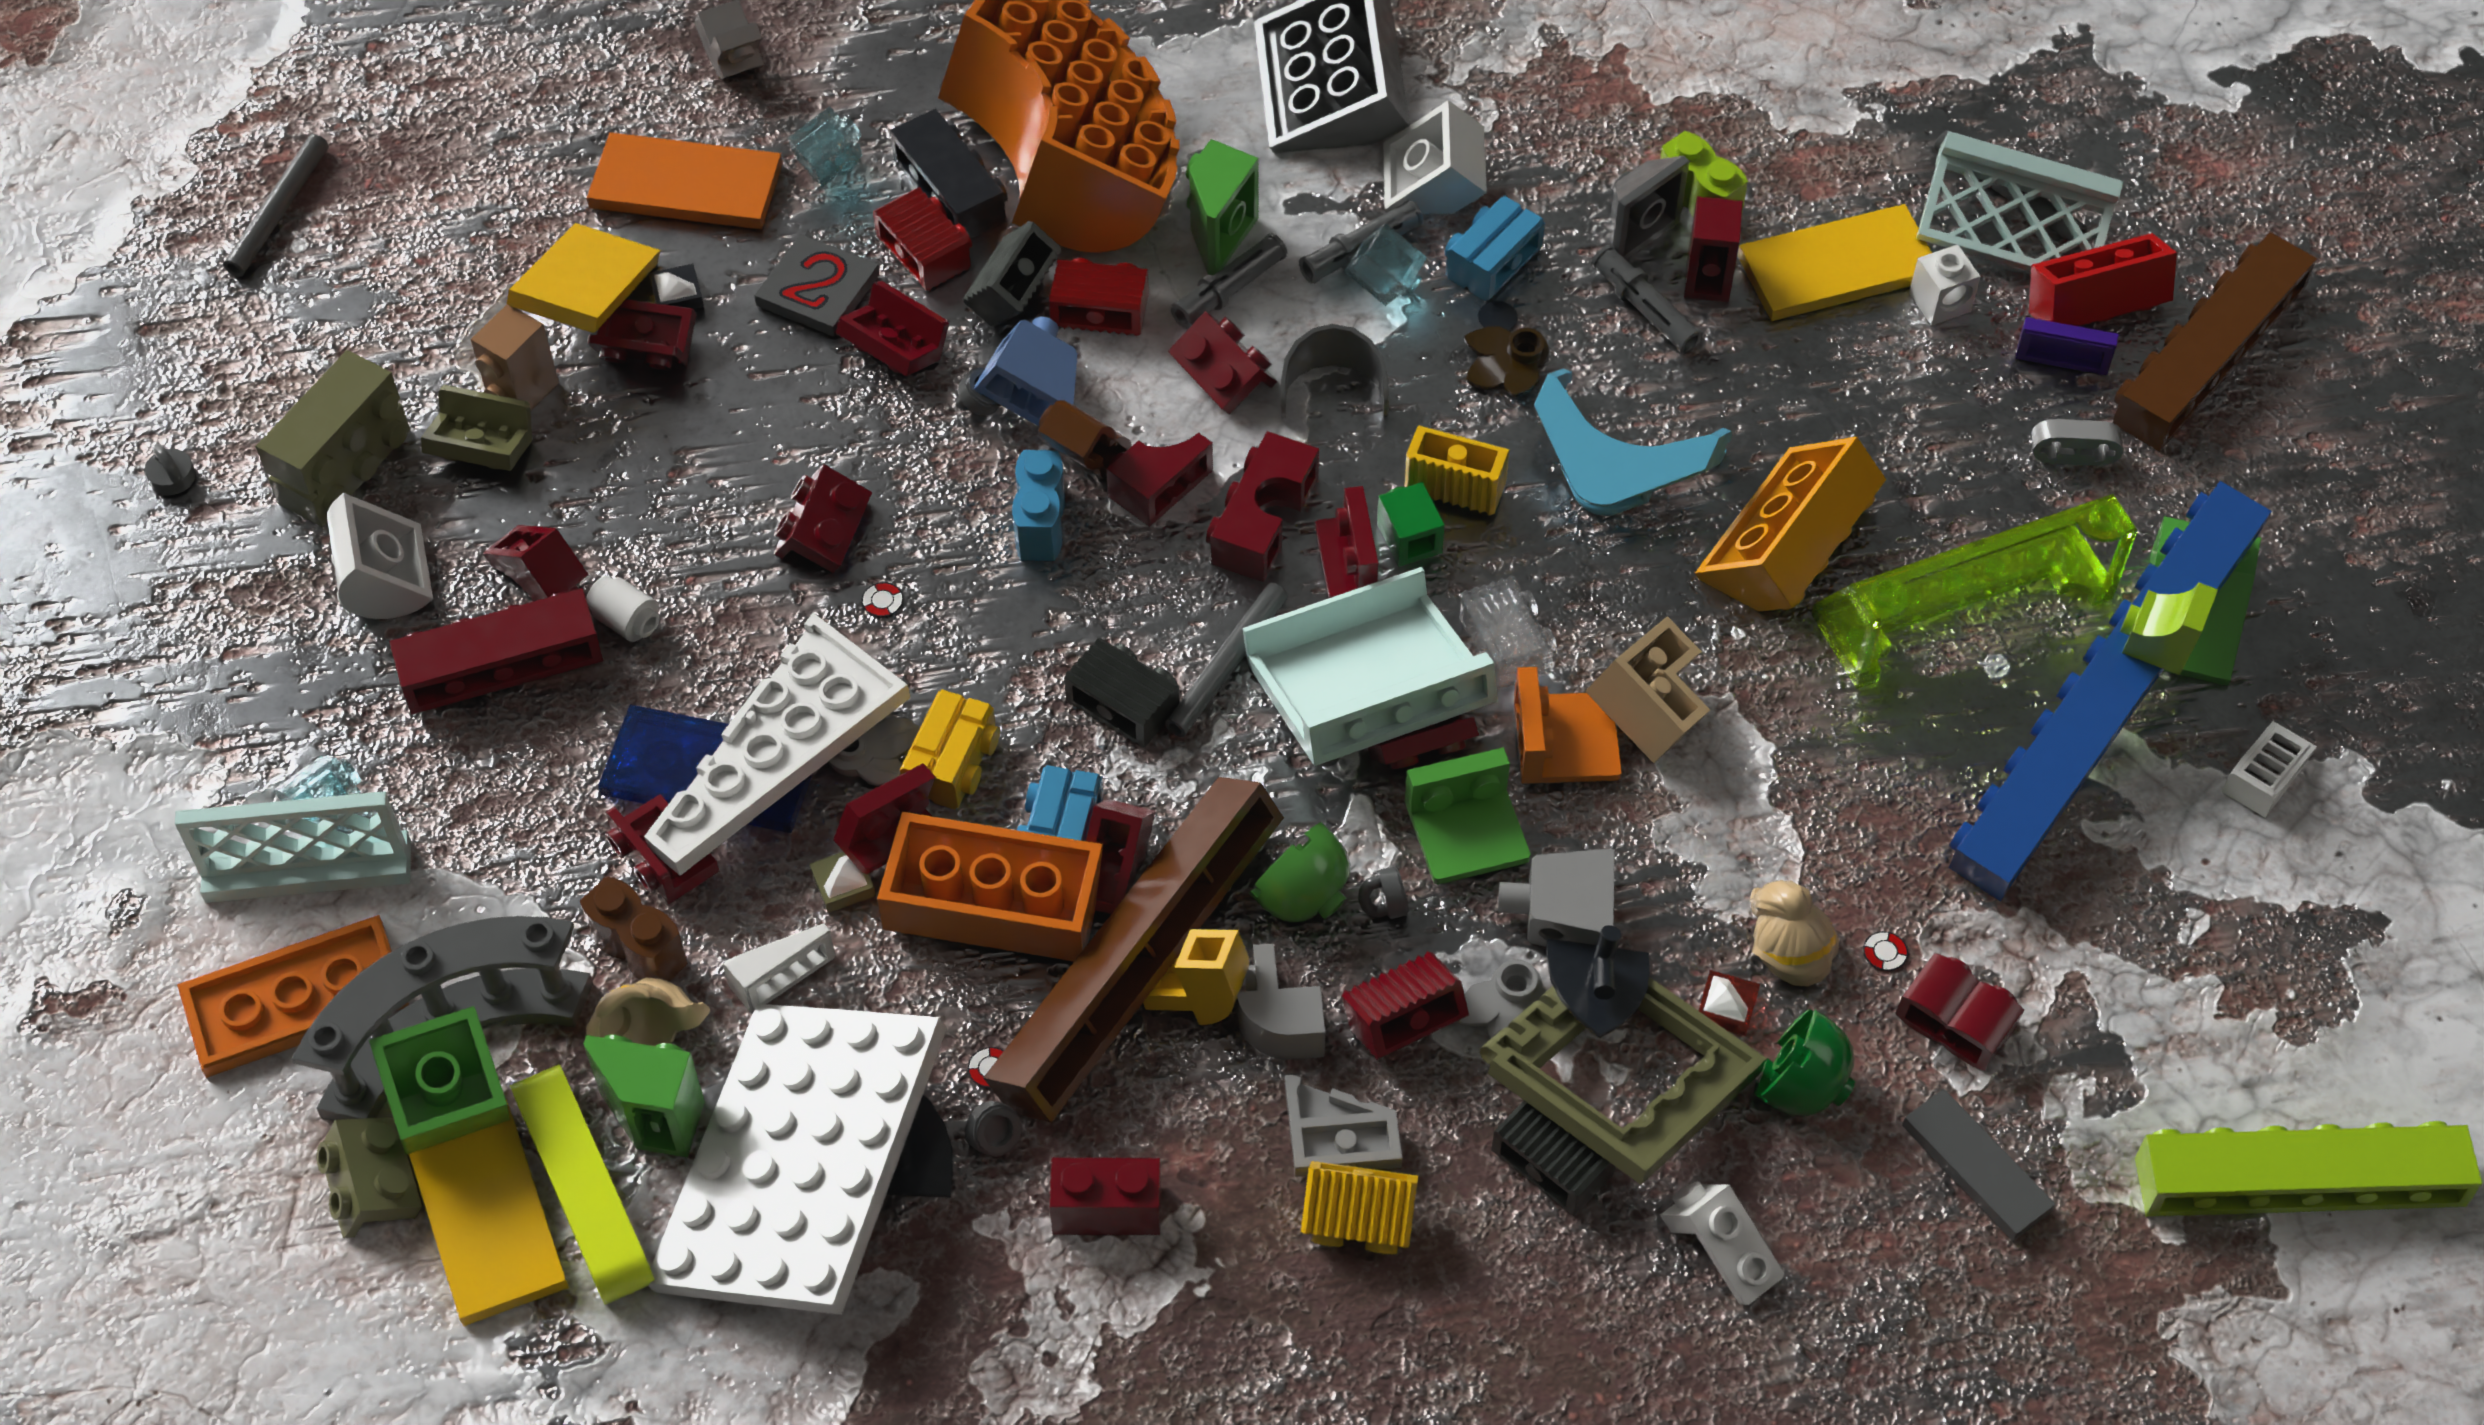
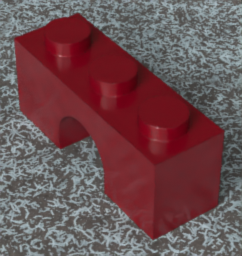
M1269 431L1264 435L1259 447L1252 446L1244 463V475L1240 482L1233 481L1230 485L1225 499V510L1221 517L1215 516L1212 519L1206 534V543L1211 544V565L1263 583L1282 548L1283 526L1282 518L1270 515L1263 510L1272 506H1284L1301 512L1319 477V448Z

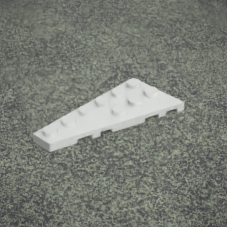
M812 613L804 624L806 631L795 645L789 643L780 655L782 663L771 678L762 679L722 732L723 742L712 756L706 754L696 767L698 775L687 790L677 792L646 833L644 838L647 846L677 874L682 875L911 698L908 685L819 616Z

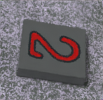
M800 234L754 295L755 303L758 307L835 337L839 318L854 311L879 277V264Z

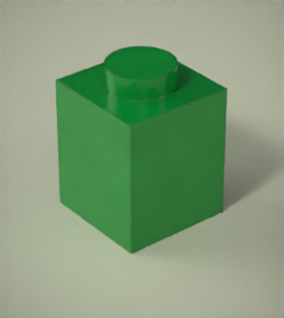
M1423 482L1408 487H1396L1385 494L1378 495L1377 525L1398 567L1443 553L1445 525Z

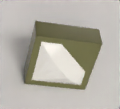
M844 852L809 864L811 874L827 913L876 896L869 874H863Z

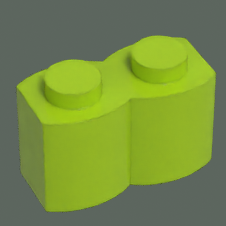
M1683 131L1662 146L1660 159L1684 156L1690 161L1683 206L1688 207L1693 218L1697 196L1743 201L1744 206L1748 184L1745 174L1734 163L1716 156L1713 148L1704 139L1691 132Z

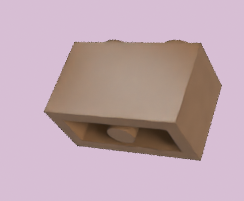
M507 304L470 339L476 357L475 364L480 371L485 387L484 393L527 401L530 404L531 411L559 384L544 324L519 309Z

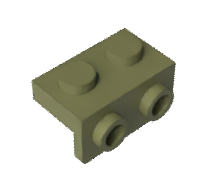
M443 385L438 391L440 413L421 436L422 453L440 456L447 460H459L484 465L491 469L511 471L532 442L530 404L524 400Z
M393 1117L335 1120L324 1141L318 1145L317 1166L319 1171L326 1175L330 1190V1214L334 1220H338L342 1237L354 1238L364 1222L415 1219L422 1208L408 1155L404 1153Z

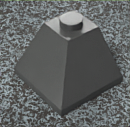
M1677 156L1646 161L1632 172L1627 171L1623 173L1615 182L1611 209V246L1625 260L1680 222L1690 162L1686 157Z

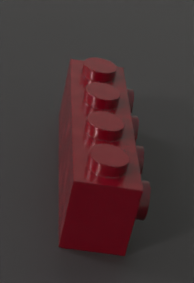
M583 588L569 592H558L548 598L522 605H511L500 611L475 618L460 619L453 624L427 631L412 632L405 637L389 641L400 685L411 715L604 661Z

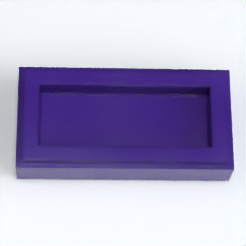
M2025 317L2015 358L2107 375L2117 347L2118 334Z

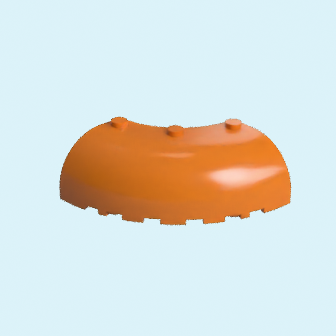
M975 0L964 14L938 99L952 105L982 126L1009 157L1015 169L1020 189V200L1012 223L1022 227L1028 221L1034 222L1058 245L1083 252H1109L1137 242L1147 234L1157 221L1171 191L1178 167L1179 139H1176L1174 132L1177 122L1170 99H1164L1158 89L1161 81L1145 56L1137 57L1128 46L1130 38L1112 19L1107 18L1102 21L1090 10L1091 1Z

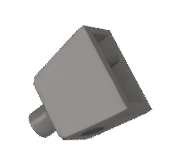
M1615 849L1534 856L1531 861L1529 884L1499 882L1498 913L1528 914L1527 941L1534 945L1546 947L1547 938L1597 945L1601 929L1607 925L1613 926Z

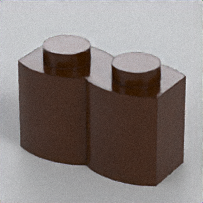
M1059 400L1054 405H1050L1043 412L1039 421L1038 435L1042 442L1106 480V468L1113 457L1120 452H1126L1132 447L1131 441L1065 400Z
M605 876L580 900L590 935L595 944L608 955L626 960L630 971L639 980L659 978L670 982L688 964L678 928L673 920L657 908L642 905L638 894L625 882Z

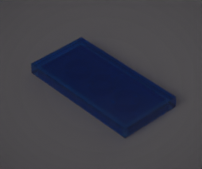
M630 704L598 784L600 795L645 804L661 794L670 803L677 792L686 791L698 775L696 767L706 754L712 756L723 742L721 734L729 724ZM813 773L747 825L792 833Z

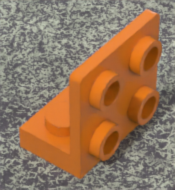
M1517 667L1513 701L1521 784L1619 780L1621 777V763L1616 723L1587 693L1549 694L1547 686H1539L1537 667Z

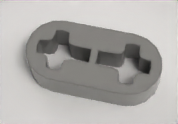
M2048 419L2038 423L2032 429L2033 455L2041 462L2102 466L2116 462L2123 455L2121 429L2111 422Z

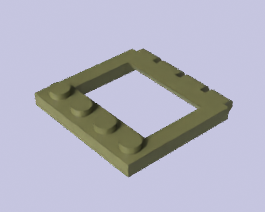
M1649 977L1647 993L1638 1010L1700 1052L1704 1057L1693 1067L1690 1066L1677 1078L1674 1085L1663 1095L1660 1094L1646 1107V1110L1632 1123L1629 1122L1624 1128H1621L1540 1070L1544 1064L1586 1029L1560 1001L1552 986L1539 998V1001L1533 1002L1508 1024V1027L1503 1028L1480 1048V1056L1490 1065L1488 1074L1641 1185L1762 1072L1765 1065L1766 1057Z

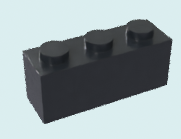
M936 108L890 129L893 160L915 188L921 187L928 198L936 197L941 202L947 219L951 220L953 225L961 224L966 229L970 239L1006 222L1005 202L1008 201V194L1003 183L998 177L992 178L979 153L975 149L969 150L964 144L957 126L952 121L947 123Z

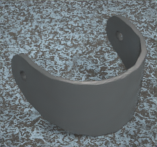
M1329 324L1312 328L1295 340L1283 364L1280 397L1281 419H1286V396L1291 384L1298 376L1312 369L1327 366L1347 367L1367 375L1378 387L1382 399L1383 417H1388L1389 389L1385 362L1382 354L1369 337L1353 327Z

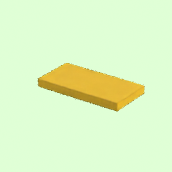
M1901 204L1740 244L1737 256L1771 321L1910 287L1917 259L1931 254L1932 251L1927 242L1916 239L1919 228L1907 206Z
M575 223L509 289L507 304L511 307L594 333L658 264L660 250Z
M507 1099L509 1121L409 1154L463 1327L569 1288Z

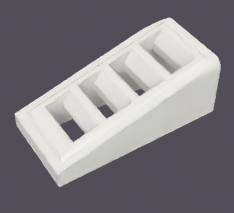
M2272 721L2228 775L2221 792L2266 818L2312 756L2317 746ZM2273 739L2285 745L2286 747L2290 748L2298 754L2294 755L2293 753L2289 752L2283 747L2277 745L2276 743L2272 742ZM2266 749L2289 762V765L2287 766L2264 751ZM2259 760L2265 765L2281 773L2280 776H2278L2277 774L2273 773L2272 771L2266 769L2265 767L2261 766L2256 762ZM2251 771L2255 773L2256 775L2272 783V785H2267L2266 783L2249 774V772Z
M823 923L737 955L725 961L722 965L730 989L748 1011L752 1013L757 1004L769 1003L834 959L835 951L830 930Z

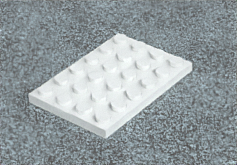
M757 1004L652 1263L651 1271L655 1281L649 1284L651 1290L654 1293L842 1315L947 1028L941 1019L929 1016Z

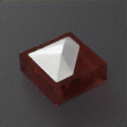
M1710 970L1698 1011L1725 1030L1746 1036L1760 984Z

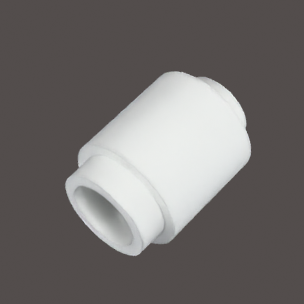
M603 576L599 578L587 594L586 601L593 618L630 642L650 636L659 624L658 602L620 577Z

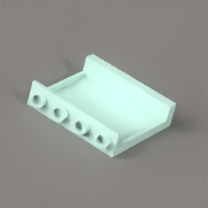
M1422 567L1242 628L1249 668L1314 766L1498 702L1494 662L1486 652L1476 656L1471 654L1427 595L1425 571Z

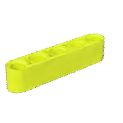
M560 1064L509 1085L604 1305L649 1286L651 1282L655 1281L651 1268Z

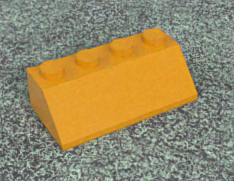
M1858 437L1790 447L1696 570L1695 575L1700 581L1758 612L1791 609L1803 600L1807 587L1816 575L1827 567L1829 557L1838 545L1849 537L1852 532L1851 527L1862 512L1874 503L1876 493L1887 479Z

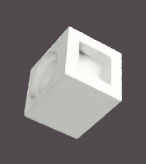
M1957 244L1917 259L1909 295L1930 325L1933 326L1972 311L1981 276Z

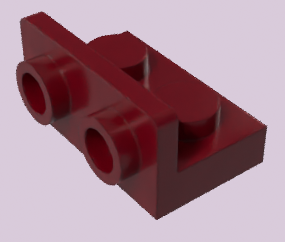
M1363 486L1344 488L1343 508H1336V518L1319 519L1315 524L1328 599L1378 582L1379 563Z
M924 763L846 804L833 841L863 874H869L887 864L902 812L932 816L926 810V807L929 804L928 796L936 776Z

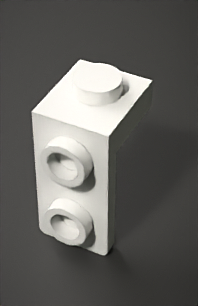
M1699 1181L1691 1183L1679 1190L1672 1198L1675 1204L1660 1214L1671 1233L1696 1234L1739 1304H1751L1784 1277L1783 1270L1730 1185L1701 1184Z

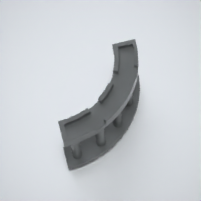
M511 916L465 922L434 931L408 942L360 972L319 1013L292 1057L294 1064L330 1072L333 1078L316 1108L320 1117L335 1121L340 1119L376 1118L387 1101V1097L371 1050L370 1039L475 1006L481 1027L504 1021L507 1022L508 1026L538 1023L576 1027L593 981L590 973L560 969V961L575 927L573 921L548 917ZM503 968H526L501 971ZM479 972L480 975L460 982H456L444 988H442L440 985L449 980L465 976L471 973ZM421 994V999L405 1007L400 1012H398L390 1019H388V1017L391 1016L396 1010H398L407 1002Z

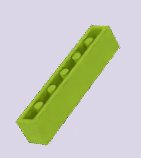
M2429 1121L2412 1127H2394L2391 1123L2380 1122L2364 1128L2341 1129L2340 1126L2335 1124H2324L2316 1126L2311 1130H2288L2283 1126H2268L2258 1131L2235 1132L2227 1127L2213 1128L2204 1133H2181L2176 1129H2162L2152 1134H2146L2135 1156L2146 1217L2467 1207L2482 1185L2468 1125H2447L2443 1121Z

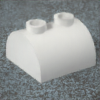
M342 493L331 504L327 513L332 548L331 560L335 568L338 588L337 599L340 605L350 613L372 619L397 618L423 608L433 600L421 524Z

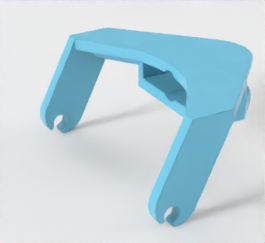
M1560 369L1547 375L1534 404L1576 501L1588 512L1601 516L1615 515L1648 503L1653 491L1702 474L1719 465L1727 452L1725 449L1727 443H1730L1732 431L1722 428L1710 435L1659 446H1639L1616 440L1600 432L1585 420L1568 395V390H1565L1567 384L1571 383L1572 372L1566 369Z

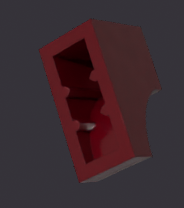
M1199 432L1184 442L1164 447L1147 446L1138 440L1126 452H1120L1115 455L1106 468L1108 497L1148 527L1152 526L1213 471V442Z
M517 525L482 553L493 569H497L512 578L528 593L532 601L548 598L558 592L579 589L577 584L589 575L557 528Z
M1106 799L1094 805L1086 841L1099 843L1103 846L1096 911L1112 914L1132 888L1139 867L1146 857L1156 811L1112 799Z

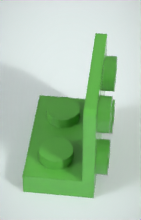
M1504 747L1407 770L1405 805L1433 882L1437 885L1526 864L1530 861L1531 853L1507 792L1510 762Z

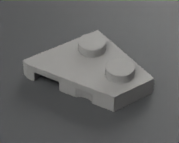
M1285 1075V1092L1295 1177L1308 1176L1311 1161L1373 1170L1402 1168V1152L1396 1110L1374 1102H1360L1353 1095L1333 1088L1331 1093H1327L1302 1084L1301 1077Z

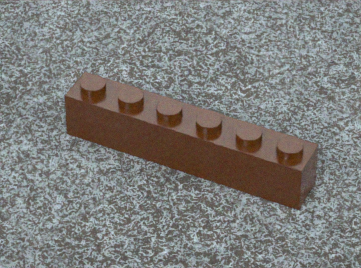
M2269 232L2257 246L2251 243L2242 253L2234 272L2226 270L2221 275L2213 289V295L2209 299L2204 296L2201 297L2193 307L2188 318L2189 321L2184 326L2178 323L2171 330L2165 340L2163 350L2160 353L2152 351L2143 362L2139 370V376L2134 381L2128 378L2121 385L2113 401L2118 404L2112 423L2160 452L2306 289L2317 258L2272 232Z

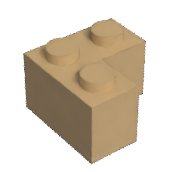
M1668 616L1616 658L1585 691L1653 763L1678 743L1710 711L1703 701L1678 676L1702 651Z

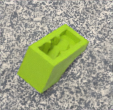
M2198 582L2193 589L2179 594H2158L2148 590L2141 607L2131 604L2120 632L2129 636L2122 653L2180 675L2203 631L2218 589Z

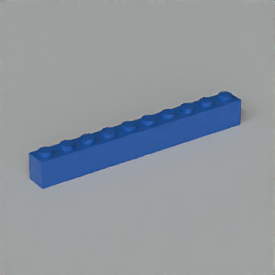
M2219 481L2209 496L2203 492L2197 496L2185 516L2191 520L2184 531L2176 527L2161 548L2160 552L2166 555L2159 567L2152 563L2147 566L2134 587L2141 592L2133 603L2127 599L2121 602L2109 621V624L2115 628L2108 638L2105 639L2098 635L2083 657V661L2087 662L2088 666L2081 676L2074 672L2068 676L2057 693L2056 697L2061 699L2062 702L2053 713L2046 708L2030 731V734L2036 738L2028 750L2019 746L2010 757L2003 769L2005 773L2009 774L2001 787L1993 783L1990 785L1976 807L1977 810L1982 812L1974 825L1965 821L1953 837L1949 847L1955 850V853L1948 867L1949 869L1997 900L2001 901L2164 670L2122 653L2129 635L2121 633L2120 630L2130 605L2133 604L2141 607L2148 590L2158 594H2179L2193 589L2198 582L2218 589V594L2260 535L2272 512L2271 510L2222 481Z

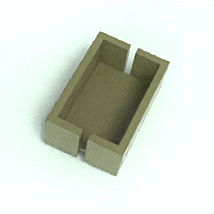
M346 350L255 446L265 472L270 475L268 480L279 505L323 527L327 523V513L331 504L342 493L352 495L364 481L372 478L384 459L394 449L403 444L411 430L403 405L398 403L400 396L392 372Z

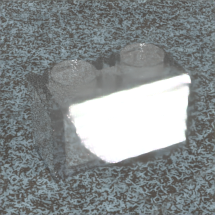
M1509 576L1507 579L1501 578L1498 582L1492 581L1489 585L1483 584L1480 588L1474 587L1470 591L1465 590L1461 593L1460 621L1463 623L1464 630L1467 631L1476 653L1486 652L1494 662L1497 691L1515 685L1517 667H1537L1538 678L1551 674L1553 656L1557 655V644L1549 627L1541 628L1537 620V604L1530 590L1522 591L1516 578Z

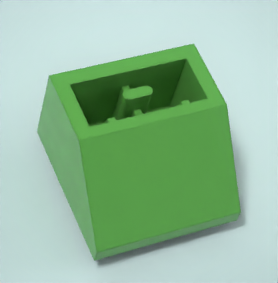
M611 1034L606 1035L604 1038L586 1035L583 1045L599 1092L636 1149L688 1158L705 1102L691 1052H687L681 1047L669 1043H660L656 1046L633 1043L630 1039L620 1035Z

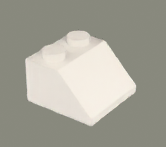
M1449 100L1383 143L1384 209L1388 212L1409 200L1417 204L1422 214H1454L1487 193L1484 126Z

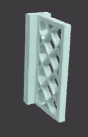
M1948 131L1939 148L1935 163L1936 168L1916 239L1946 248L1958 244L1964 253L2031 272L2032 264L2059 258L2061 254L2077 246L2082 251L2104 246L2115 203L2120 197L2124 181ZM1945 170L1963 174L1970 188L1952 197L1943 182ZM1994 184L2005 186L2014 200L1996 209L1984 189ZM1940 194L1941 198L1943 199V202L1936 205L1938 196ZM1975 194L1987 214L1968 223L1957 203ZM2038 196L2050 199L2058 213L2039 221L2028 202ZM2019 207L2031 227L2012 236L2001 215ZM1947 208L1960 227L1950 233L1930 229L1933 215ZM2081 209L2101 214L2098 227L2085 234L2082 233L2071 215ZM2062 219L2074 240L2056 248L2044 228ZM1992 221L2003 241L1993 246L1982 244L1973 229ZM2034 233L2047 252L2036 259L2025 256L2017 244L2018 241ZM2095 237L2093 247H2091L2088 241Z
M386 791L182 810L175 813V826L201 876L200 893L205 903L410 884L411 839L407 830L400 829ZM371 811L378 812L370 819L354 814ZM318 817L323 820L317 824L303 818ZM265 822L271 825L265 829L251 823ZM341 825L355 831L349 835L334 829ZM213 827L219 830L215 833H211L199 828ZM289 830L303 836L295 839L283 835V833ZM237 835L251 841L243 844L230 838Z

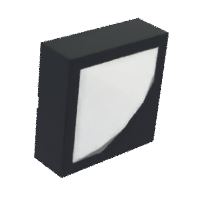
M693 263L649 273L656 304L691 309L704 307Z

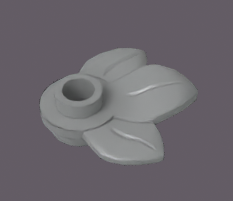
M890 713L845 748L855 747L857 748L855 751L845 752L842 750L829 760L828 763L841 775L849 777L859 775L868 784L881 786L900 776L902 764L899 758L909 752L920 727L909 719L891 717Z
M1510 960L1505 962L1494 971L1491 980L1474 984L1466 991L1465 998L1469 1016L1459 1020V1024L1464 1026H1487V1035L1490 1040L1503 1028L1508 1027V1024L1533 1002L1539 1001V998L1546 992L1542 988L1540 974L1526 961ZM1511 984H1520L1525 990L1516 992L1509 990L1507 987Z

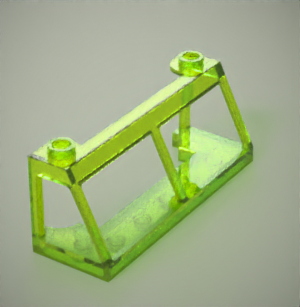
M2110 494L1850 584L1815 603L1812 616L1855 688L1859 689L1879 681L1881 669L1878 660L1888 656L1891 648V643L1885 635L1886 633L2046 577L2059 595L2067 593L2069 588L2087 593L2089 595L2087 599L2092 606L2113 599L2138 530L2114 494ZM2077 524L2082 532L2093 540L2099 542L2119 540L2108 573L2076 527Z

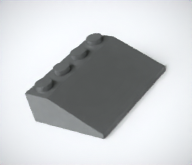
M1299 0L1254 21L1269 148L1273 153L1369 145L1399 133L1410 126L1391 0Z

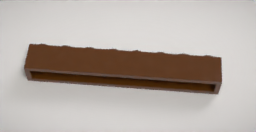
M1218 777L983 1077L1003 1104L1011 1107L1019 1115L1047 1122L1054 1120L1180 955L1190 929H1200L1284 819L1261 782Z

